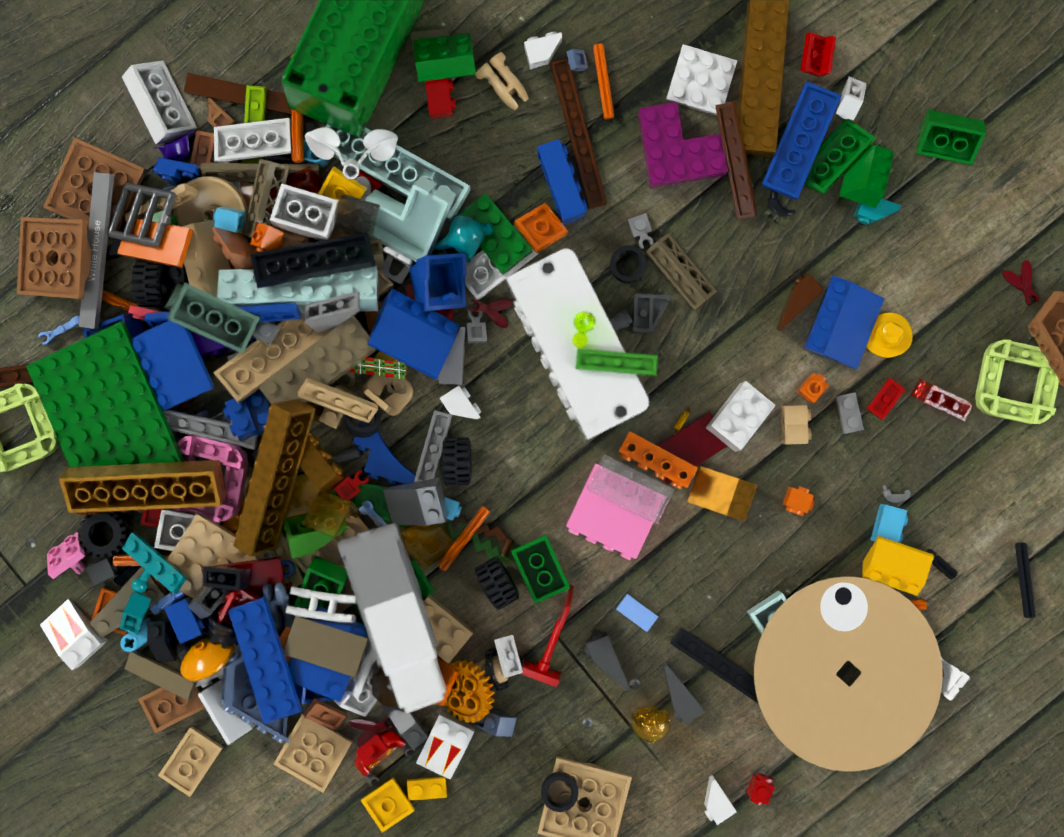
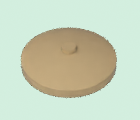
M204 176L189 181L187 185L196 188L198 196L173 209V215L177 217L178 226L180 227L213 220L214 212L218 207L226 206L246 211V217L248 212L246 201L240 191L229 181L215 176ZM243 230L235 233L243 234Z

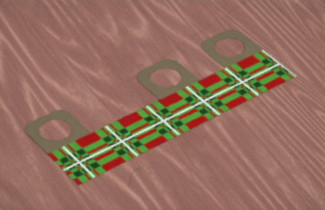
M366 357L345 373L351 378L350 383L344 384L339 379L335 381L337 385L354 387V373L387 377V390L389 392L405 394L406 364L398 361ZM399 381L403 388L396 391L391 388V382Z

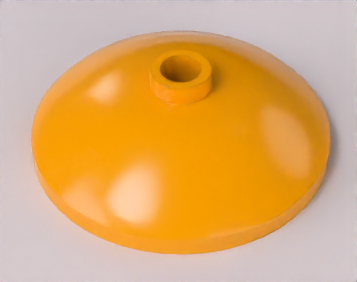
M211 637L198 641L190 648L182 660L180 668L182 676L189 681H199L215 674L232 657L235 648L234 643L228 644L227 648H222V644L219 642L212 644L210 642Z

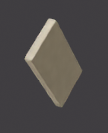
M295 616L284 654L357 678L369 639Z

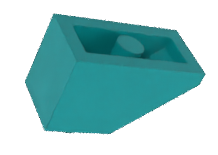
M881 199L876 208L858 203L853 218L858 219V222L861 224H872L901 209V205L885 199Z
M132 592L123 611L119 628L138 635L149 609L151 599L142 593L136 594Z

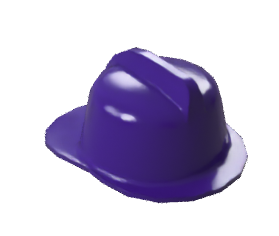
M197 130L173 142L156 146L153 149L159 148L165 159L181 161L187 157L190 151L188 136Z

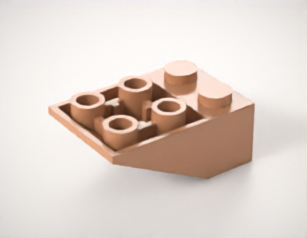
M217 227L211 228L216 235L213 237L219 247L223 246L222 252L228 260L231 259L230 262L235 269H253L250 254L259 252L256 251L255 246L250 244L251 240L248 236Z

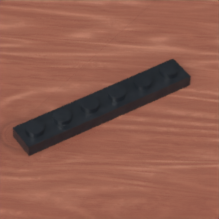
M682 627L679 628L670 644L758 703L754 677Z

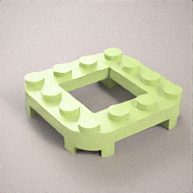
M1011 340L997 341L988 346L983 356L975 395L976 406L983 413L990 416L1027 424H1041L1051 416H1054L1056 412L1054 404L1059 380L1039 347ZM1005 360L1039 368L1032 404L997 396Z
M15 384L14 387L0 392V414L25 405L37 435L35 440L8 451H4L0 441V472L12 471L50 456L60 446L56 432H54L39 398L40 394L34 385Z

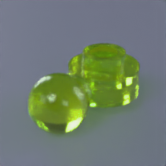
M587 311L579 312L574 318V326L578 332L573 335L572 343L577 348H583L587 345L588 337L586 332L591 331L595 326L594 315Z

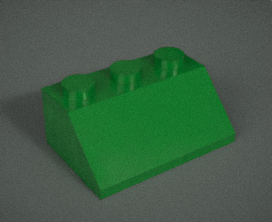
M928 109L921 125L916 154L972 165L986 135L985 123L983 120Z
M877 145L868 147L844 173L839 196L876 208L885 194L894 151Z

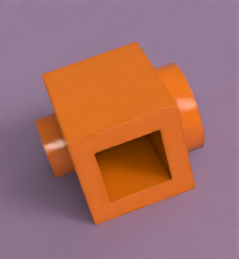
M258 222L256 230L252 234L250 244L257 247V252L280 249L283 245L284 232Z
M813 373L809 375L796 392L807 402L813 404L829 385L826 383L825 377L819 373L817 375Z
M801 486L798 489L788 487L782 505L787 506L786 511L803 517L804 513L808 514V511L812 510L815 500H813L814 495L809 494V489Z

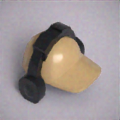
M491 648L485 651L486 658L474 664V667L480 665L479 671L485 670L484 677H490L487 682L488 684H493V688L496 691L508 688L507 680L509 677L504 678L499 657L496 656L498 654L497 649Z

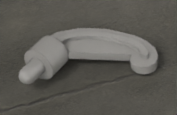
M883 485V494L887 501L893 503L902 502L910 497L911 493L909 490H905L904 494H892L890 489Z

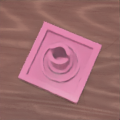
M76 532L74 535L68 536L63 543L54 546L47 553L48 575L52 579L68 568L74 570L76 574L81 573L79 569L82 572L85 570L86 564L81 561L85 557V550L80 546L83 544L82 541H78V537H81L80 533Z

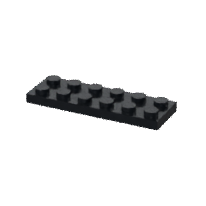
M368 233L250 254L257 289L375 267Z

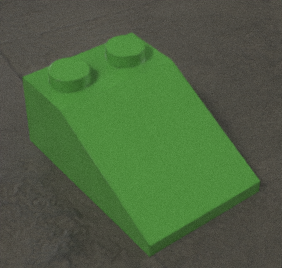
M339 506L286 517L283 524L285 538L292 558H300L314 553L347 530V525Z

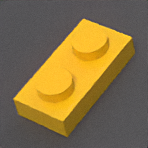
M446 777L407 780L408 801L447 798Z

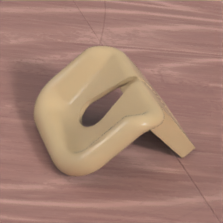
M371 375L362 387L364 395L378 404L387 414L391 416L398 415L413 397L414 390L412 384L406 379L405 394L393 393L383 400L380 398V394L384 386L387 385V377ZM399 381L391 382L396 391L403 388Z

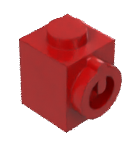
M762 773L752 775L746 791L751 798L750 801L758 805L762 803L769 804L775 788L771 777Z

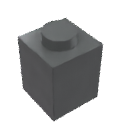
M113 557L106 558L86 568L94 586L120 574V566L113 564Z

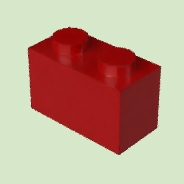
M448 78L425 81L430 118L453 116L456 104L455 98H451L450 91H454L452 79L448 80Z

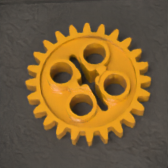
M458 660L451 663L450 665L457 669L459 674L444 706L449 707L447 712L452 711L453 718L459 716V721L465 720V723L470 721L474 723L485 718L489 714V710L493 708L491 703L495 701L490 697L495 694L494 691L490 690L493 684H488L487 682L490 677H484L485 670L480 672V665L474 667L473 661L467 663V660Z

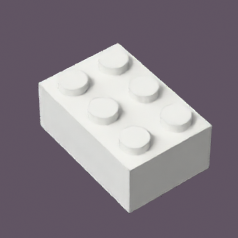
M281 184L270 222L273 227L320 241L329 240L339 214L340 204L336 199Z
M744 381L737 386L705 428L733 451H740L776 405L747 381Z

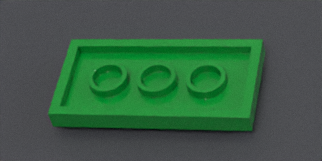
M486 193L457 215L472 218L480 224L489 223L492 225V234L486 235L479 247L502 275L532 252L531 247Z

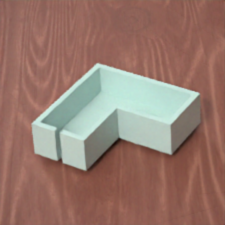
M421 176L413 184L405 205L375 189L365 200L355 230L361 233H368V237L374 240L381 239L383 245L416 262L417 259L432 254L456 194L442 186L437 188V183L424 176Z

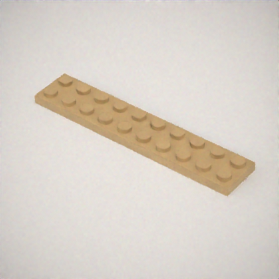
M377 270L380 298L394 286L381 270ZM302 313L301 319L284 320L277 325L280 331L271 346L257 340L247 347L243 354L239 353L216 370L214 374L239 404L259 389L258 386L333 329L315 332L305 323V313Z

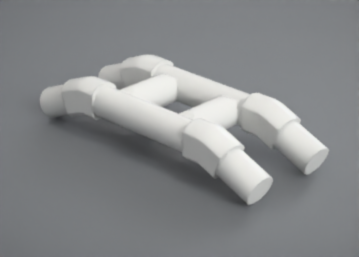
M291 587L290 594L311 600L308 610L287 605L285 611L287 614L338 623H354L356 620L355 615L336 613L338 602L358 604L355 596L318 592L297 587ZM318 600L330 601L328 612L316 611Z

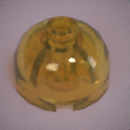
M642 707L636 710V714H631L632 728L635 735L648 743L659 741L669 731L670 714L664 709L661 712L657 711V707Z

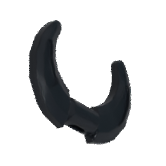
M771 190L768 205L775 214L790 216L796 212L795 210H787L782 207L780 201L777 200L779 193Z

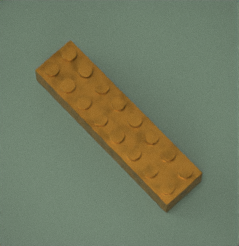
M749 0L747 3L738 116L746 155L772 157L776 153L789 0Z
M299 399L272 403L269 409V415L264 427L262 441L259 446L258 456L254 464V471L249 482L247 497L244 501L245 504L233 545L250 557L277 549L316 409Z
M220 460L68 467L59 478L69 513L221 506L227 496Z

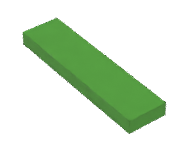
M577 349L575 369L656 376L658 355Z

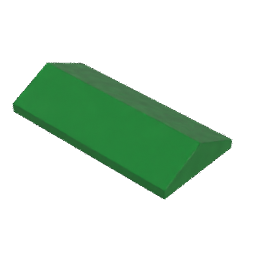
M845 119L820 145L804 184L811 190L824 195L876 140V137L851 120Z

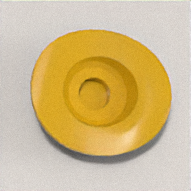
M897 313L880 314L877 317L866 347L871 353L879 357L890 358L901 355L908 350L912 343L913 334L911 326L903 316Z

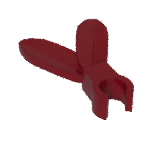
M1025 260L1021 265V278L1011 271L1006 270L1002 272V276L1008 283L1023 291L1022 293L1027 305L1032 304L1030 296L1034 298L1035 302L1039 301V296L1034 293L1031 287L1032 267L1028 260Z
M501 299L488 304L480 303L478 300H471V302L477 303L476 309L469 308L471 311L485 312L496 325L507 328L508 323L506 319L497 311L509 308L513 304L511 300Z
M387 716L384 720L377 723L361 718L350 720L349 724L353 728L366 730L359 737L357 747L363 746L379 730L393 728L394 724L390 726L386 724V720H391L390 717Z

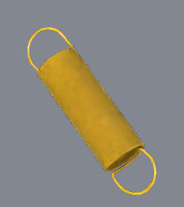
M686 409L683 410L674 428L681 430L690 415Z

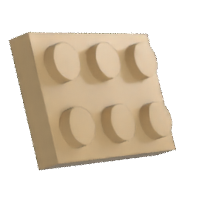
M191 726L158 776L191 797L224 747Z

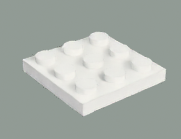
M683 44L666 101L677 102L679 105L717 116L715 105L725 103L737 60Z

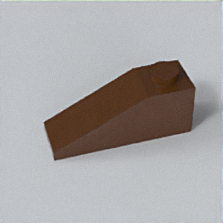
M810 274L806 276L800 275L794 281L795 286L791 288L777 325L778 331L786 327L825 291Z

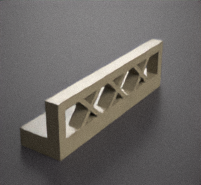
M259 160L242 235L252 237L258 222L273 227L270 222L271 216L267 218L265 211L269 206L272 209L274 208V202H276L281 184H286L289 166L268 160ZM276 167L282 169L281 177L277 180L274 176ZM275 186L277 194L272 199L270 196V189H272Z
M669 233L646 251L694 310L717 292ZM665 240L671 246V249L665 245ZM677 257H680L683 263H680ZM690 272L695 275V278L690 275ZM702 286H704L707 289L709 294L705 293V291L702 289Z

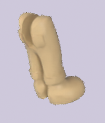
M500 52L491 58L489 63L499 72V75L508 86L504 85L488 63H485L476 72L475 76L477 79H488V83L492 85L500 99L515 111L519 106L512 98V95L516 92L523 102L527 101L529 97L518 78L510 71L508 66H505L504 61L506 57Z

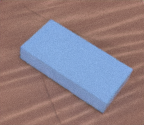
M629 594L625 595L616 610L646 632H648L658 618L655 613Z

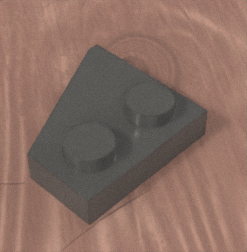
M634 294L633 332L652 333L672 295Z

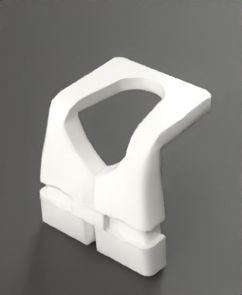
M386 246L383 251L388 256L384 262L385 269H381V271L388 278L402 284L413 261ZM393 258L406 265L397 276H392L389 273Z
M941 657L944 670L941 693L952 701L959 693V688H963L970 677L963 671L960 672L958 668L947 663Z

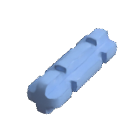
M180 590L177 594L171 592L157 603L151 605L150 610L156 615L186 594Z

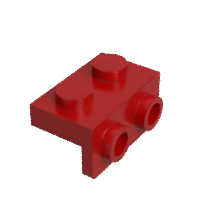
M812 32L807 33L800 71L816 77L830 74L833 66L836 36L824 37Z
M247 589L239 591L230 590L225 598L227 600L225 606L223 605L217 614L219 616L217 623L222 624L225 622L233 627L228 610L255 601L260 597Z

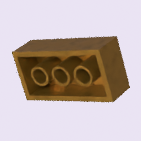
M309 432L300 467L318 490L330 493L334 487L345 479L343 475L345 471L338 463L332 462L333 456L331 453L320 446L321 441L315 434L312 435Z

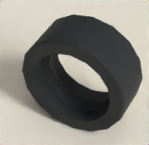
M626 245L619 247L610 259L609 267L611 274L623 283L637 281L646 269L645 255L635 246ZM631 253L638 258L639 268L637 272L632 275H624L619 272L617 260L622 254Z
M378 407L374 415L373 424L364 428L357 427L352 423L351 416L344 415L346 429L355 437H371L377 433L381 425L382 415L380 408Z
M555 772L547 776L542 783L541 789L544 804L555 812H564L571 809L578 799V787L574 778L565 772ZM555 781H565L571 787V796L564 803H555L549 797V787Z

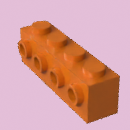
M628 431L618 450L621 453V458L629 462L631 459L637 461V466L645 471L648 468L655 471V476L662 480L665 478L672 480L671 485L682 489V487L688 488L698 467L631 431Z

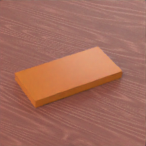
M136 219L132 231L133 235H139L143 219ZM151 222L147 238H154L159 222ZM167 225L159 247L155 248L121 240L117 254L182 268L194 230Z

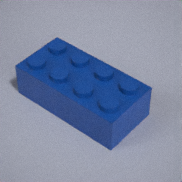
M560 139L537 146V156L560 221L563 225H567L584 219L587 205L585 199L580 198L581 188L578 180L573 179V165L571 161L567 162V148L564 143L561 144Z

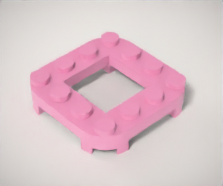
M194 435L183 437L177 444L185 462L196 461V456L210 460H220L223 465H227L224 477L227 496L221 506L173 509L177 512L185 511L192 514L199 512L213 519L214 522H221L236 517L241 508L247 476V451L237 445Z

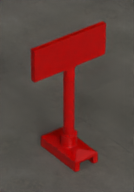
M570 585V589H568L561 615L554 626L543 658L539 660L538 664L524 660L522 666L523 673L521 675L554 687L558 686L561 672L550 669L551 663L549 661L571 606L573 585Z

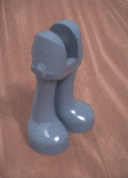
M269 583L264 584L263 597L267 598L277 633L280 634L285 626L292 628L295 615L285 613L287 605L290 606L289 595L282 583L276 584L275 595L272 585ZM279 605H280L281 608H282V611H283V614H284V619H283V617L281 616V613H280V611H279V608H278Z

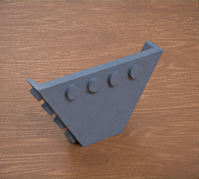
M242 653L233 654L223 667L220 702L225 706L224 710L232 715L236 712L241 715L240 719L249 725L253 722L257 725L256 729L264 734L267 731L273 734L272 738L280 743L282 741L289 743V739L286 737L288 716L265 724L263 723Z

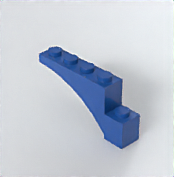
M360 421L358 427H369L372 424ZM380 428L371 437H354L353 444H357V449L368 451V448L371 449L364 470L368 472L369 477L379 479L381 476L387 478L386 482L397 485L398 482L403 484L414 482L416 474L402 464L388 448L379 432Z

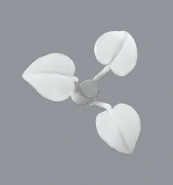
M321 127L305 134L308 147L317 157L329 160L333 158L334 152H336L341 165L344 166V176L348 179L356 180L367 188L355 211L364 205L366 198L371 193L369 180L366 177H357L363 160L369 153L377 161L390 159L395 152L398 140L397 135L389 130H372L363 139V144L368 150L364 152L362 157L358 161L355 159L345 161L340 150L337 149L340 144V138L335 130Z

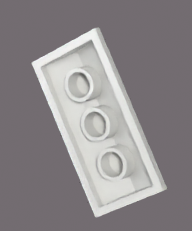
M290 118L214 127V161L216 163L292 153Z
M514 225L513 227H514V228L517 230V232L522 236V238L526 241V243L531 247V245L527 242V240L524 238V236L520 233V231H519V230L517 229V227ZM531 247L532 252L502 275L482 250L471 259V262H466L467 276L465 277V286L479 301L506 280V277L515 273L537 256L538 253Z

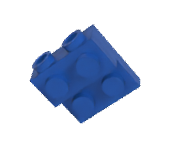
M160 157L158 162L155 163L153 170L154 174H158L162 180L171 185L184 184L186 177L190 181L202 177L201 168L197 165Z
M262 391L250 395L239 404L235 399L225 402L226 408L223 411L226 418L232 421L233 425L229 427L233 437L237 436L240 441L264 433L270 404Z

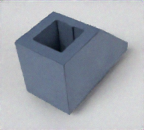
M490 709L489 714L485 718L474 723L470 722V724L494 736L512 737L517 718L503 711Z

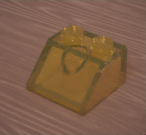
M441 523L426 526L412 525L401 533L405 546L425 569L442 558L454 544Z

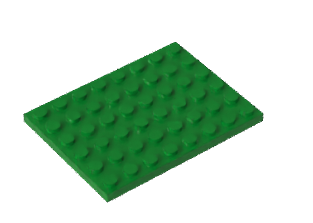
M125 321L112 325L26 366L33 384L40 394L39 398L52 428L56 432L69 467L185 462L166 416L158 403L156 394L149 383L147 374L141 365L139 356L133 348L132 337Z

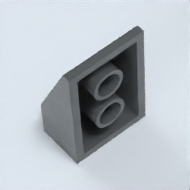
M439 478L383 488L392 523H397V525L426 526L446 521L449 512Z

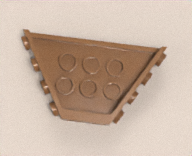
M1054 291L1032 319L1028 328L1030 334L1038 343L1040 351L1047 358L1050 368L1057 375L1059 383L1064 387V292Z

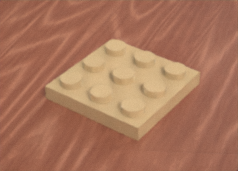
M302 713L288 738L289 743H285L274 765L324 793L353 741L337 731L305 718Z

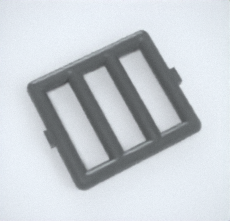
M125 183L117 205H114L112 211L114 215L107 233L108 236L155 248L159 247L166 226L170 225L172 219L170 214L176 199V193ZM130 191L137 192L124 232L117 231ZM145 194L152 195L139 235H133L132 231ZM159 198H166L167 200L154 238H147Z

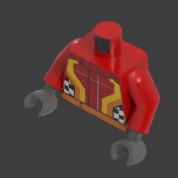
M393 731L376 734L356 751L358 756L354 761L355 767L364 776L370 787L373 786L371 784L372 780L377 779L379 782V778L371 769L398 747H402L405 756H410L409 750H413L404 738Z

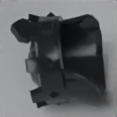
M220 604L208 616L209 626L206 635H210V642L212 644L215 642L221 643L222 648H227V645L231 643L237 646L239 644L234 628L225 622L222 624L217 623L219 619L217 614L221 607L225 606V604Z

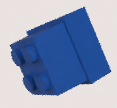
M466 253L423 256L417 259L416 264L409 268L415 301L424 305V312L466 307Z

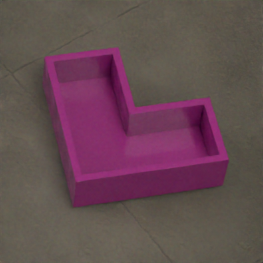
M677 102L639 108L637 115L649 188L724 177L728 170L721 134L683 140Z

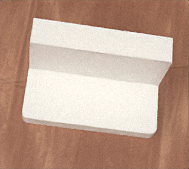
M513 635L494 640L504 678L523 673Z

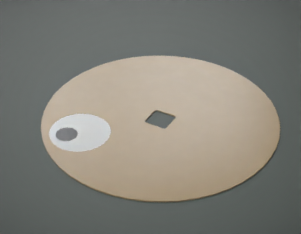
M828 578L810 584L794 593L775 611L768 621L759 640L755 655L754 683L756 696L762 714L770 729L797 756L814 765L830 770H868L882 766L901 756L920 739L928 728L936 712L942 690L941 654L935 635L925 617L901 593L885 584L867 578ZM846 661H850L861 671L860 676L851 686H848L836 675Z

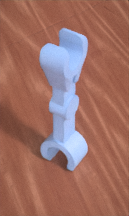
M80 316L73 317L71 321L58 326L53 331L41 332L38 338L47 336V341L43 342L42 345H49L58 335L64 334L73 327H78Z
M370 501L362 503L363 506L359 508L361 514L368 515L375 525L379 527L388 525L383 521L382 517L376 514Z

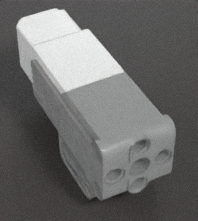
M397 523L372 529L338 542L337 546L345 564L379 667L382 666L385 675L389 676L399 708H404L405 713H409L444 700L446 685L437 661V651L435 648L437 640Z

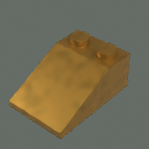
M699 466L687 502L745 522L757 485Z

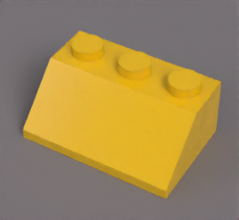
M878 536L863 560L862 577L917 596L926 584L934 555Z

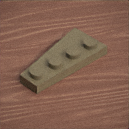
M142 566L89 623L100 638L120 627L123 611L132 592H134L131 588V583L134 579L140 578L145 569ZM151 575L147 580V589L142 593L151 599L150 606L166 596L164 590Z

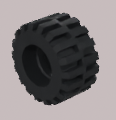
M137 259L134 263L131 277L132 292L136 304L139 307H164L170 294V283L166 284L164 264Z
M445 437L443 440L442 472L443 481L446 486L469 485L471 482L472 456L469 437Z
M103 511L96 515L89 514L84 517V521L80 522L79 525L82 528L77 531V533H81L78 541H82L83 544L80 546L82 549H87V554H93V557L106 558L123 552L121 548L128 539L129 534L133 533V529H129L131 522L126 521L128 517L125 514L121 515V511L114 513ZM102 522L108 523L113 529V539L109 544L101 542L97 535V529Z
M495 556L475 568V574L482 589L496 609L500 610L519 599V592L499 558Z

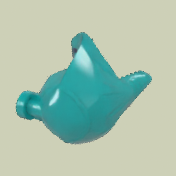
M454 216L451 220L448 235L436 244L435 249L454 248L459 253H466V261L471 262L485 236L492 234V225L489 223L480 224L477 220L466 216Z

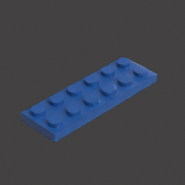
M805 82L763 180L762 187L797 201L842 95L810 82Z
M263 597L229 609L228 612L263 723L272 722L301 712V704L267 598Z

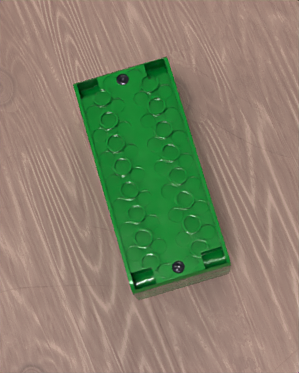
M319 0L282 78V85L289 108L361 138L425 0Z

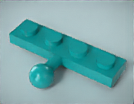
M131 533L121 548L145 569L140 578L134 579L131 583V588L136 593H143L147 589V580L151 575L169 591L176 594L188 578L137 533Z

